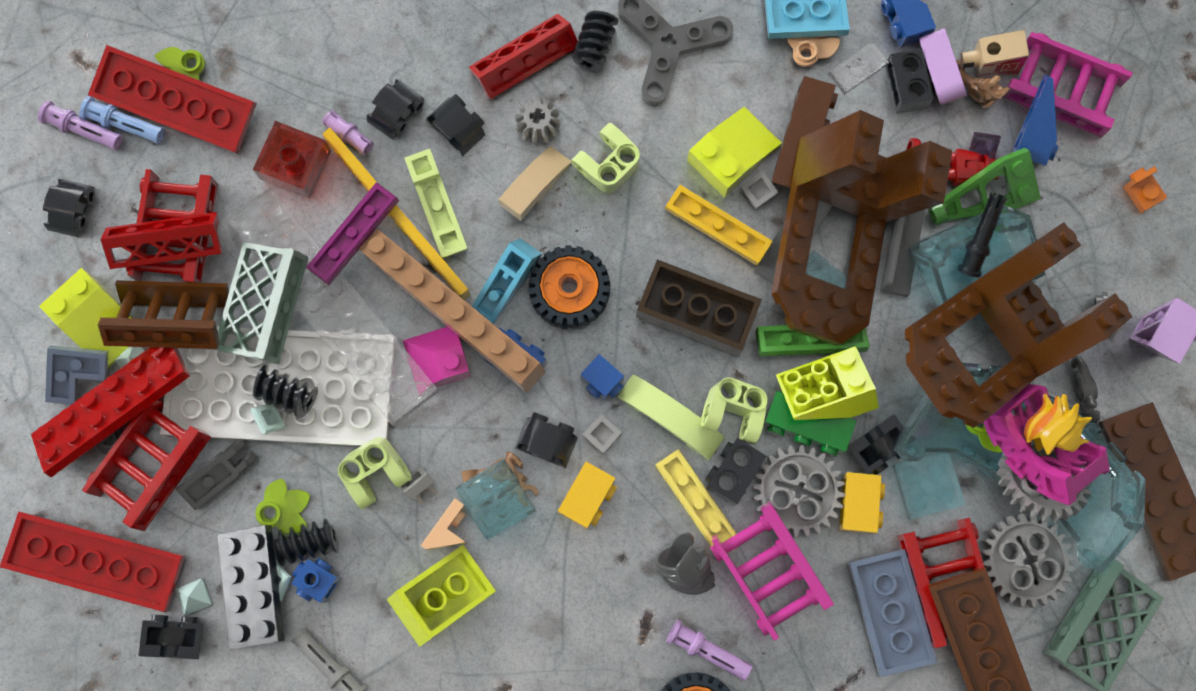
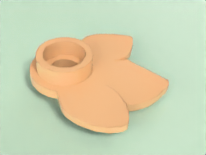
M826 36L787 38V42L793 49L792 56L794 61L802 67H809L814 65L818 59H827L833 56L838 50L840 39L834 37L826 38ZM807 52L810 54V57H803L801 54Z

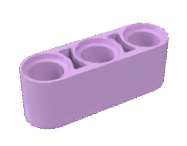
M945 28L920 37V44L940 104L944 105L966 97L967 93Z

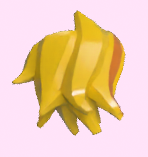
M1044 394L1042 407L1027 421L1024 435L1027 443H1031L1033 440L1037 451H1041L1044 447L1046 454H1051L1054 448L1058 447L1074 452L1080 445L1089 442L1081 438L1084 426L1092 420V417H1081L1078 415L1080 404H1075L1070 410L1067 395L1062 394L1061 398L1056 396L1054 404H1052L1047 394Z

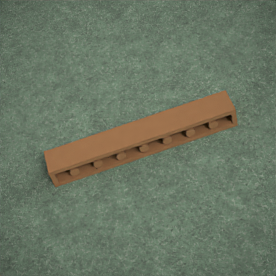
M376 229L361 245L359 250L368 261L523 391L528 393L545 374V370L540 362L379 229Z

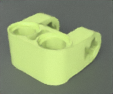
M608 123L599 132V135L613 152L600 165L583 151H580L571 160L575 169L604 193L616 191L637 170L640 157L639 149L615 125ZM623 155H631L634 160L630 163H625L620 158ZM606 173H611L616 178L611 182H606L601 177Z
M724 378L709 390L701 417V427L716 431L722 422L724 411L743 417L739 439L750 444H756L761 435L768 400L766 393L757 386L734 378ZM721 388L728 392L729 399L722 395ZM747 397L753 400L754 407L748 404Z
M376 437L350 452L338 467L339 477L355 503L361 509L376 502L375 493L365 477L381 467L398 488L412 480L411 473L390 442L382 437ZM371 448L381 449L384 457H374L371 453ZM347 463H356L359 466L360 472H351L347 467Z

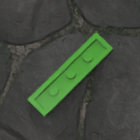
M788 325L757 326L755 330L759 356L838 353L855 346L858 352H867L870 347L866 328L839 345H833L789 329Z

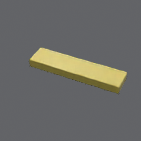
M679 449L655 465L710 547L714 545L712 537L716 534L722 543L737 534Z

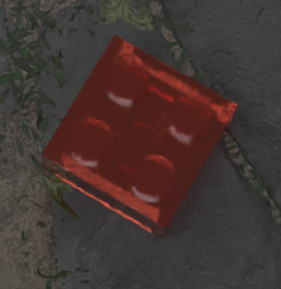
M275 121L253 167V171L262 181L310 199L329 158L331 149L326 140Z

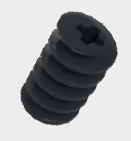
M595 10L586 13L585 22L581 27L582 32H580L578 36L579 41L575 46L576 51L572 55L573 61L578 66L593 73L603 71L604 68L599 63L606 62L607 58L603 54L609 52L610 49L607 45L613 41L609 35L615 34L616 30L613 26H616L619 22L618 18L614 15Z
M263 365L254 382V399L259 401L263 399L265 404H274L276 409L284 408V411L288 414L294 412L297 418L304 417L316 401L318 387L316 386L311 392H308L309 383L305 382L299 388L298 378H294L289 384V374L285 373L278 379L279 370L274 369L269 375V366Z
M327 518L323 519L322 528H319L316 521H313L310 531H308L305 524H301L300 533L298 534L293 527H289V536H285L282 529L278 530V537L274 541L275 554L280 566L285 565L286 559L290 564L296 563L297 556L301 561H305L308 559V554L312 558H317L320 551L324 556L329 555L331 547L335 553L339 552L335 530Z

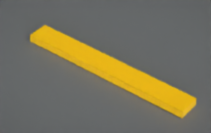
M328 128L323 132L326 143L365 189L369 191L376 183V180L334 131ZM396 205L388 216L446 284L463 300H466L471 296L469 289Z

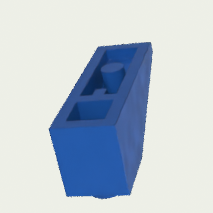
M1044 74L1012 152L1026 148L1030 151L1033 162L1046 166L1048 160L1052 161L1054 159L1058 145H1056L1054 83L1052 77Z

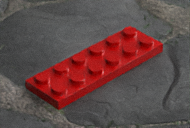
M109 45L105 47L88 92V96L237 154L257 105L254 101Z
M148 348L34 431L31 437L43 473L52 478L189 378L190 374L178 348Z
M18 511L0 563V568L157 611L167 612L185 556Z

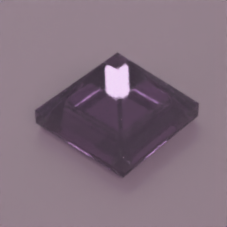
M974 132L968 151L982 155L986 154L989 158L994 159L1001 136Z

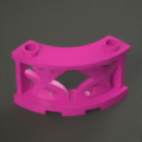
M1029 384L983 423L994 447L999 445L1007 457L1005 463L1021 479L1026 477L1038 486L1036 491L1048 498L1071 505L1077 500V493L1099 475H1106L1110 471L1107 450L1104 446L1089 441L1080 445L1074 452L1055 447L1057 459L1048 456H1038L1030 448L1031 443H1027L1024 428L1027 421L1042 407L1043 395L1047 394L1049 399L1050 397L1045 386ZM1022 402H1024L1026 406L1024 410H1022Z

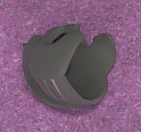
M686 532L677 536L672 546L662 549L657 554L655 562L661 577L671 588L681 593L698 595L715 587V576L711 571L710 559L704 547L694 549L692 547L694 537L691 533Z

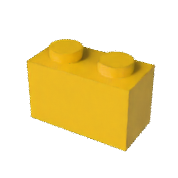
M585 462L559 507L558 513L587 530L590 525L596 527L603 514V511L599 510L604 500L610 502L617 489V486L613 485L616 478Z
M852 472L843 474L842 482L845 484L841 486V492L845 494V497H842L840 500L843 508L840 509L838 531L862 534L878 533V528L881 529L883 525V512L879 511L880 500H883L885 496V483H881V475Z

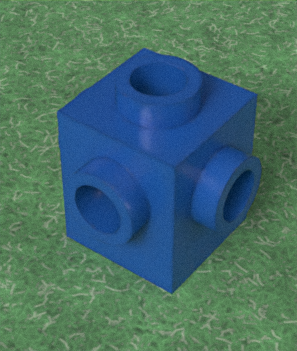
M320 558L316 561L307 559L305 563L302 561L294 570L292 576L295 579L291 584L298 588L295 593L310 602L314 598L320 603H326L342 578L331 572L333 566ZM316 576V581L313 584V577Z

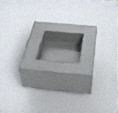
M761 171L740 186V189L756 210L779 193L764 171Z
M601 414L582 436L604 454L622 435V432Z

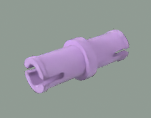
M331 110L330 113L328 112L323 118V125L331 128L343 143L351 145L362 156L370 153L374 142L361 134L356 125L346 122L334 110Z

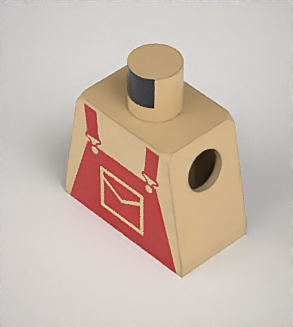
M1025 30L979 39L974 51L960 53L962 69L975 67L976 76L979 78L994 77L996 75H1018L1029 56Z

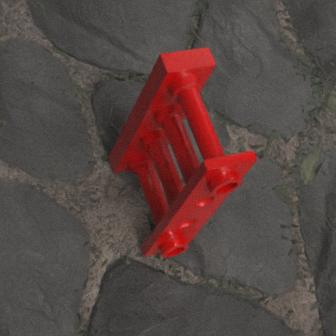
M146 169L145 176L140 180L141 199L136 223L149 222L152 219L164 220L214 213L218 183L211 175L201 174L199 183L195 185L159 182V177L151 169ZM157 193L194 196L196 199L195 208L191 211L154 207ZM210 235L198 236L195 243L204 248L208 247ZM178 239L170 240L167 244L168 247L184 249L187 246ZM142 244L138 250L147 254L148 245L151 244ZM206 256L188 258L182 264L160 262L126 267V271L128 272L127 275L135 281H142L144 271L181 275L184 282L202 283Z
M157 400L131 420L98 468L89 475L87 483L82 488L83 492L98 497H101L103 493L108 495L127 510V515L122 522L132 529L141 531L147 529L211 439V436L205 431L191 425L187 430H184L161 413L164 404L162 400ZM154 422L178 439L177 445L170 454L145 437ZM137 446L161 463L160 469L153 478L128 460ZM120 469L144 486V491L136 502L111 484Z
M970 517L957 520L959 527L957 530L925 538L916 537L915 531L897 535L901 549H905L933 648L947 646L946 638L948 637L943 623L940 621L937 607L929 589V582L934 577L969 568L973 571L984 567L977 544L979 533L975 523H971ZM963 540L967 557L933 566L924 565L921 553H924L925 549Z

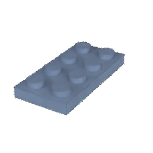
M905 549L848 563L879 677L937 663Z

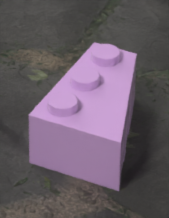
M1176 297L1143 315L1129 339L1162 358L1180 364L1192 342L1196 341V309Z

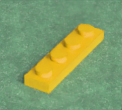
M682 185L678 186L665 206L666 211L758 266L773 242Z

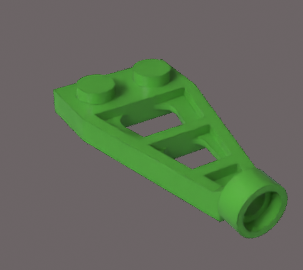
M1023 148L1000 157L946 194L943 204L928 208L933 223L937 226L953 219L982 215L989 199L985 187L999 175H1004L1008 190L1006 195L1008 200L1002 211L1018 209L1040 200L1041 196L1030 151ZM973 189H977L980 200L979 204L962 208L961 196Z

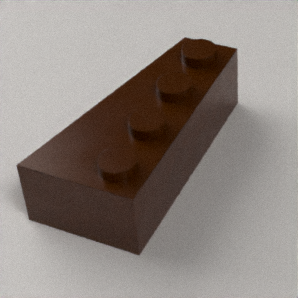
M807 76L803 77L797 92L799 94L796 97L791 112V120L784 135L783 146L780 149L771 179L773 185L791 189L800 138L830 124V120L826 119L829 109L834 110L838 98V93H834L836 85Z

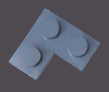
M50 345L47 348L45 402L73 404L77 401L78 379L106 380L108 351Z

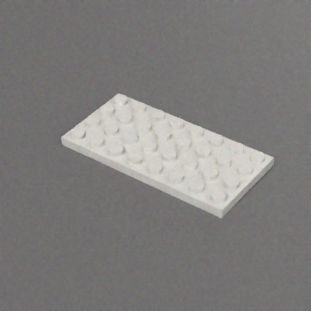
M240 328L244 336L253 328ZM234 330L227 335L224 346H230L238 340ZM288 330L279 365L215 349L178 348L190 377L164 395L163 414L184 430H187L191 425L205 431L212 439H242L249 441L359 447L376 437L388 440L396 337ZM257 335L246 342L252 352H256L259 341ZM263 365L269 366V375L274 369L279 370L278 379L285 373L289 374V384L294 378H298L299 388L305 382L309 383L308 392H311L316 386L318 387L316 401L304 417L297 418L294 412L288 414L284 411V408L277 409L286 428L262 435L250 410L254 407L266 405L263 399L259 401L253 397L254 382ZM161 427L160 435L173 436Z

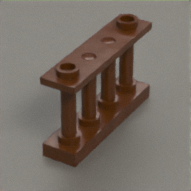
M116 280L115 286L121 303L117 317H101L98 323L104 346L218 349L220 340L216 322L213 319L217 308H225L229 294L227 283ZM134 305L149 306L144 319L129 318ZM161 306H177L173 319H157ZM189 307H205L201 320H185Z

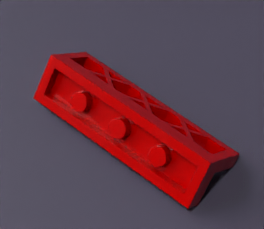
M556 14L469 66V69L479 80L486 96L492 99L575 49L578 39L571 23L561 15Z
M217 212L106 227L100 239L109 269L222 254V246L217 232L220 223ZM211 235L213 246L204 248L195 243V240L198 236ZM178 239L187 246L183 251L176 252L169 248L167 244L170 240ZM150 243L159 250L155 255H147L138 249L142 244ZM122 247L131 254L127 259L115 260L112 248Z

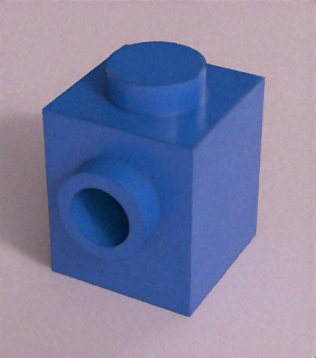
M600 354L580 374V379L587 384L585 389L595 399L601 397L606 401L609 396L614 399L624 388L622 384L624 375Z

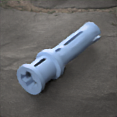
M87 96L80 107L79 116L81 119L94 120L101 123L102 127H116L153 141L156 144H159L164 137L165 129L163 127H158L121 113L116 106L111 104L106 106L96 102L93 97Z

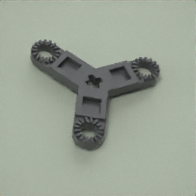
M619 0L618 3L620 17L653 48L642 85L643 100L653 106L666 101L679 55L725 44L732 37V22L724 16H716L672 27L645 0ZM628 2H635L639 9L634 13H629L624 9V6ZM717 24L718 26L721 24L726 28L727 33L718 36L714 34L712 28L717 26ZM667 38H671L672 43L676 45L666 48L665 43L662 41H667ZM651 85H658L663 93L658 97H653L649 95L647 90Z

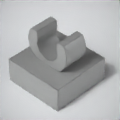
M422 466L411 473V481L401 486L411 500L415 498L420 504L425 503L421 497V492L425 489L430 490L433 495L436 494V489L432 485L434 481Z

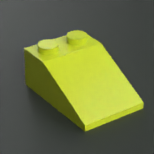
M743 107L697 142L689 150L687 162L725 198L778 149L782 142L748 109Z
M80 268L39 305L48 317L80 348L108 351V368L115 363L114 360L129 348L104 346L98 328L99 320L101 317L116 318L121 304L93 275L83 268Z
M462 545L395 591L386 600L420 647L495 593L496 590L465 546Z

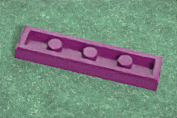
M376 182L306 268L330 286L358 252L361 245L372 235L396 206L399 199Z

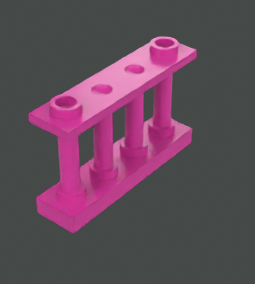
M1031 32L1026 38L1030 54L1020 79L1012 78L1006 86L1010 90L1002 98L1030 109L1038 90L1037 87L1031 85L1030 80L1040 56L1043 55L1055 60L1050 77L1053 78L1056 120L1102 138L1112 128L1115 120L1106 114L1116 85L1122 87L1131 78L1133 72L1126 70L1122 65L1108 63L1051 40L1045 34ZM1066 65L1081 71L1070 100L1061 98L1055 93ZM1091 75L1106 81L1095 110L1083 107L1080 103Z
M768 502L760 507L763 515L759 517V521L723 543L717 534L712 537L714 545L710 549L718 562L725 561L760 619L756 622L765 636L770 634L775 641L779 638L775 626L812 604L816 606L820 603L823 610H826L833 606L834 603L771 502ZM773 529L779 538L774 541L776 544L737 568L728 553L763 531L767 530L769 532ZM781 554L783 556L789 554L794 562L790 566L791 569L752 592L744 577ZM796 579L799 581L805 579L810 587L806 590L807 594L768 617L759 602Z

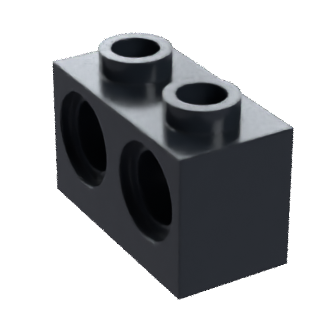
M922 49L890 54L885 63L896 114L927 109L935 98V87L929 81V68ZM908 65L912 67L914 72L905 70L903 66ZM909 90L917 91L920 97L912 96Z
M739 438L733 444L728 441L720 454L724 458L719 468L714 465L705 479L710 482L706 487L707 490L733 506L739 503L767 457ZM736 452H743L747 455L748 464L746 466H739L735 463L734 454ZM726 475L732 478L734 486L731 490H724L720 487L719 479L721 476Z

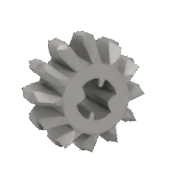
M541 97L537 103H534L529 98L527 100L528 107L520 104V113L515 115V121L518 122L516 130L517 132H523L522 138L524 140L532 136L534 144H537L538 138H542L543 142L547 143V134L555 137L557 135L555 128L561 125L560 120L557 119L560 115L559 110L553 109L551 101L544 105L543 98ZM537 118H542L539 123H534Z

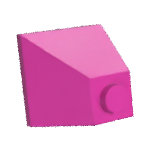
M448 327L402 340L418 393L472 377L460 337Z

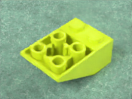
M856 346L776 374L794 420L851 418L879 408L876 388Z

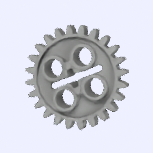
M1033 440L1031 441L1030 448L1038 456H1048L1057 459L1055 450L1051 454H1046L1044 447L1041 451H1037ZM1004 453L1001 455L1002 457L997 464L1000 468L996 472V475L1002 477L998 485L1007 487L1003 495H1012L1013 499L1010 504L1015 505L1019 503L1021 505V513L1028 509L1032 519L1037 514H1040L1043 522H1046L1051 516L1054 523H1057L1061 517L1068 521L1072 515L1076 516L1088 503L1087 499L1092 494L1088 489L1091 487L1092 482L1076 494L1077 500L1071 505L1063 504L1036 491L1038 486L1026 477L1024 479L1018 477L1005 463L1006 455Z
M792 445L788 446L786 455L781 449H778L777 459L769 455L767 460L770 465L762 463L760 466L764 474L756 473L754 476L760 481V484L752 486V489L759 491V495L753 497L752 500L761 501L762 504L756 511L761 512L760 507L771 502L786 528L792 530L793 538L798 536L800 530H802L805 537H809L810 528L816 534L821 533L819 524L826 528L830 527L827 518H838L833 509L843 508V505L837 502V498L845 497L844 493L838 491V488L845 483L835 479L841 471L832 472L830 469L835 462L830 461L827 464L823 462L826 454L823 453L816 457L814 447L808 453H805L804 445L799 446L797 452L794 451ZM784 466H791L796 470L795 480H787L783 476ZM811 476H818L822 479L823 487L821 490H814L810 486ZM779 481L791 488L801 485L802 492L820 496L822 501H816L807 495H801L796 498L795 491L778 487L774 482ZM776 492H782L787 497L785 507H778L774 503L773 496ZM803 502H809L813 506L814 514L812 517H805L801 513L800 506Z
M1019 514L1017 521L1013 516L1006 517L1007 524L1003 521L997 522L999 531L995 529L988 530L992 539H983L982 542L988 546V549L980 551V554L986 556V561H983V564L988 568L987 572L989 577L992 578L991 583L993 587L999 588L996 596L1002 597L1007 594L1006 603H1013L1017 598L1018 607H1024L1027 602L1030 608H1036L1037 600L1041 606L1048 605L1047 597L1051 600H1058L1055 591L1066 592L1067 590L1062 583L1072 582V579L1066 573L1068 571H1075L1073 566L1068 565V561L1075 559V556L1068 555L1066 552L1072 547V544L1063 545L1062 543L1066 534H1056L1057 524L1047 527L1048 519L1046 522H1043L1041 519L1037 523V515L1034 519L1029 516L1027 520L1025 514ZM1032 535L1039 539L1040 545L1037 550L1030 545ZM1017 536H1019L1021 539L1020 543L1016 540ZM1006 544L1010 545L1014 553L1011 559L1006 558L1003 553V548ZM1029 556L1031 562L1024 565L1023 560ZM1043 562L1050 566L1051 571L1048 577H1045L1041 572ZM1017 571L1024 576V583L1021 587L1016 585L1014 581V575ZM1034 578L1038 581L1037 585L1034 584Z

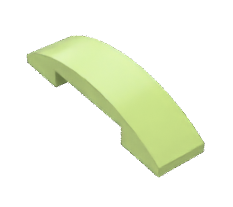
M427 149L405 157L441 258L443 259L468 250L431 150Z
M634 374L617 396L618 399L639 413L642 412L687 443L688 447L707 460H710L725 438L717 430L712 431L701 427V418Z

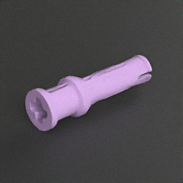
M49 100L45 101L39 109L38 121L42 124L48 123L56 126L63 133H76L89 140L110 147L115 151L122 144L123 136L121 134L114 133L97 124L81 119L71 109H61ZM88 128V129L93 130V131H95V132H97V133H100V134H102V137H101V136H98V135H96V134H94V133H91V132L87 131L86 129Z
M679 619L676 620L667 636L666 643H674L687 650V654L690 656H696L697 654L735 675L742 681H745L751 672L753 664L747 663L727 650L706 640L705 635L701 631L696 633L682 625V621Z

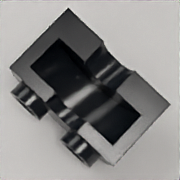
M395 79L393 86L387 83L372 101L376 107L371 114H367V122L393 139L396 134H401L407 127L408 121L405 120L407 116L412 112L417 114L424 105V98L398 79Z
M454 94L436 108L426 118V122L438 133L442 134L449 144L463 157L485 136L482 129L485 123L476 112L470 114L465 108V102L457 94Z
M58 179V185L56 187L50 186L45 196L43 211L48 212V222H44L45 228L48 231L79 238L80 232L85 228L87 217L83 214V211L87 204L91 205L94 201L95 187Z
M533 412L531 417H526L514 449L537 456L566 469L578 439L573 434L575 428L559 422L558 426L547 422L548 417Z
M893 414L850 444L848 448L867 474L872 472L874 475H878L889 467L886 461L896 456L899 460L911 452L912 449L909 445L914 443V440L895 414Z
M151 615L150 620H142L138 656L199 659L203 627L202 623H198L199 617L181 616L180 622L168 621V615Z

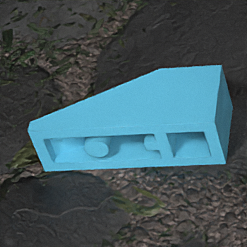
M521 238L510 242L472 307L494 324L529 277L532 268L535 267L542 253Z

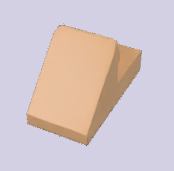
M454 499L421 546L426 550H434L468 544L450 531L453 526L457 528L467 514L463 512L466 506Z

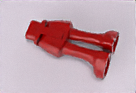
M910 138L906 150L922 144L920 139ZM956 148L951 156L948 181H951L953 187H958L997 159L989 158L986 154L982 155L973 151Z

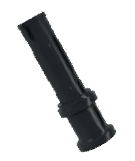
M990 192L973 240L966 244L967 252L963 262L958 264L957 270L961 273L975 278L981 277V267L985 257L989 256L991 252L989 243L1004 205L1008 200L1006 196L1001 194L996 196L995 192Z

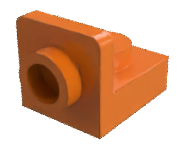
M1155 166L1147 171L1144 167L1135 171L1129 176L1131 181L1123 186L1141 214L1168 198L1153 177V174L1158 171Z

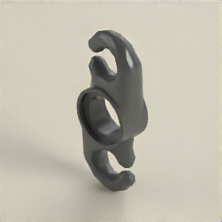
M1077 355L1071 359V367L1077 368L1074 372V392L1085 416L1092 417L1090 422L1097 423L1100 420V411L1094 410L1097 407V385L1090 374L1086 362L1081 356Z

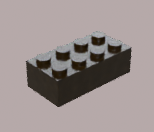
M657 259L637 308L636 317L739 357L743 351L762 299Z

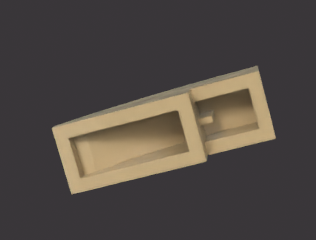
M550 146L499 198L500 206L522 221L536 203L539 204L572 164L571 161Z

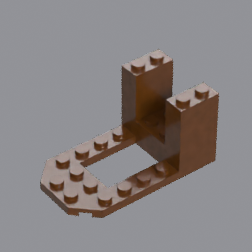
M862 110L800 138L771 291L775 303H780L786 315L784 320L789 329L833 345L844 343L869 326L886 222L943 204L952 150L932 141L922 143L887 158L879 155L884 120ZM819 200L858 216L845 289L806 274Z
M1065 222L984 274L905 329V340L909 342L910 352L906 354V366L942 416L950 419L954 417L964 420L965 425L972 428L982 424L1037 377L1107 339L1132 318L1126 303L1120 300L1115 293L1067 322L1062 323L1056 310L1049 305L1042 295L1041 289L1032 281L1034 277L1049 269L1081 246L1076 234L1072 229L1068 228ZM980 313L1012 359L980 385H977L972 374L965 368L955 350L945 338Z

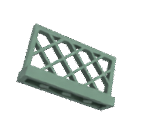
M243 242L218 330L220 343L218 349L215 350L279 365L308 256L294 249H280ZM251 250L257 251L261 259L250 267L248 263ZM278 255L282 256L279 268L273 271L269 261ZM265 266L269 275L258 282L254 272ZM249 277L253 286L243 293L241 290L242 281ZM272 281L274 284L272 294L266 298L262 288ZM257 292L261 302L251 309L246 299ZM242 304L246 313L235 320L233 316L234 309ZM265 308L266 316L264 322L258 325L254 315ZM249 319L253 330L243 336L239 326ZM234 330L238 340L230 346H224L227 335ZM257 335L259 341L256 352H252L246 342Z
M1100 558L1043 651V654L1049 659L1057 661L1097 691H1109L1164 599L1123 568L1124 565L1120 562L1108 558ZM1119 575L1126 579L1128 592L1116 593L1115 582ZM1145 593L1152 600L1146 609L1139 610L1136 595ZM1129 597L1132 612L1121 614L1118 599ZM1111 600L1114 616L1102 618L1100 607L1104 601ZM1133 617L1135 623L1133 632L1124 634L1122 619ZM1115 621L1118 636L1106 638L1103 623ZM1096 624L1099 640L1087 642L1085 631L1089 626ZM1119 641L1121 652L1118 657L1110 659L1107 643ZM1100 645L1103 660L1091 663L1088 647ZM1082 649L1084 664L1075 666L1070 663L1068 659L1073 651ZM1104 665L1106 676L1100 684L1095 681L1092 668Z

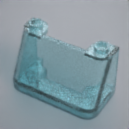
M1004 206L989 243L990 255L985 257L981 267V277L1036 241L1030 215L1009 206ZM983 213L927 237L911 246L910 250L914 262L936 307L979 279L961 273L957 270L958 264L963 262L967 252L965 246L969 241L973 240ZM1045 271L1034 277L1032 281L1035 283L1036 279L1045 276Z

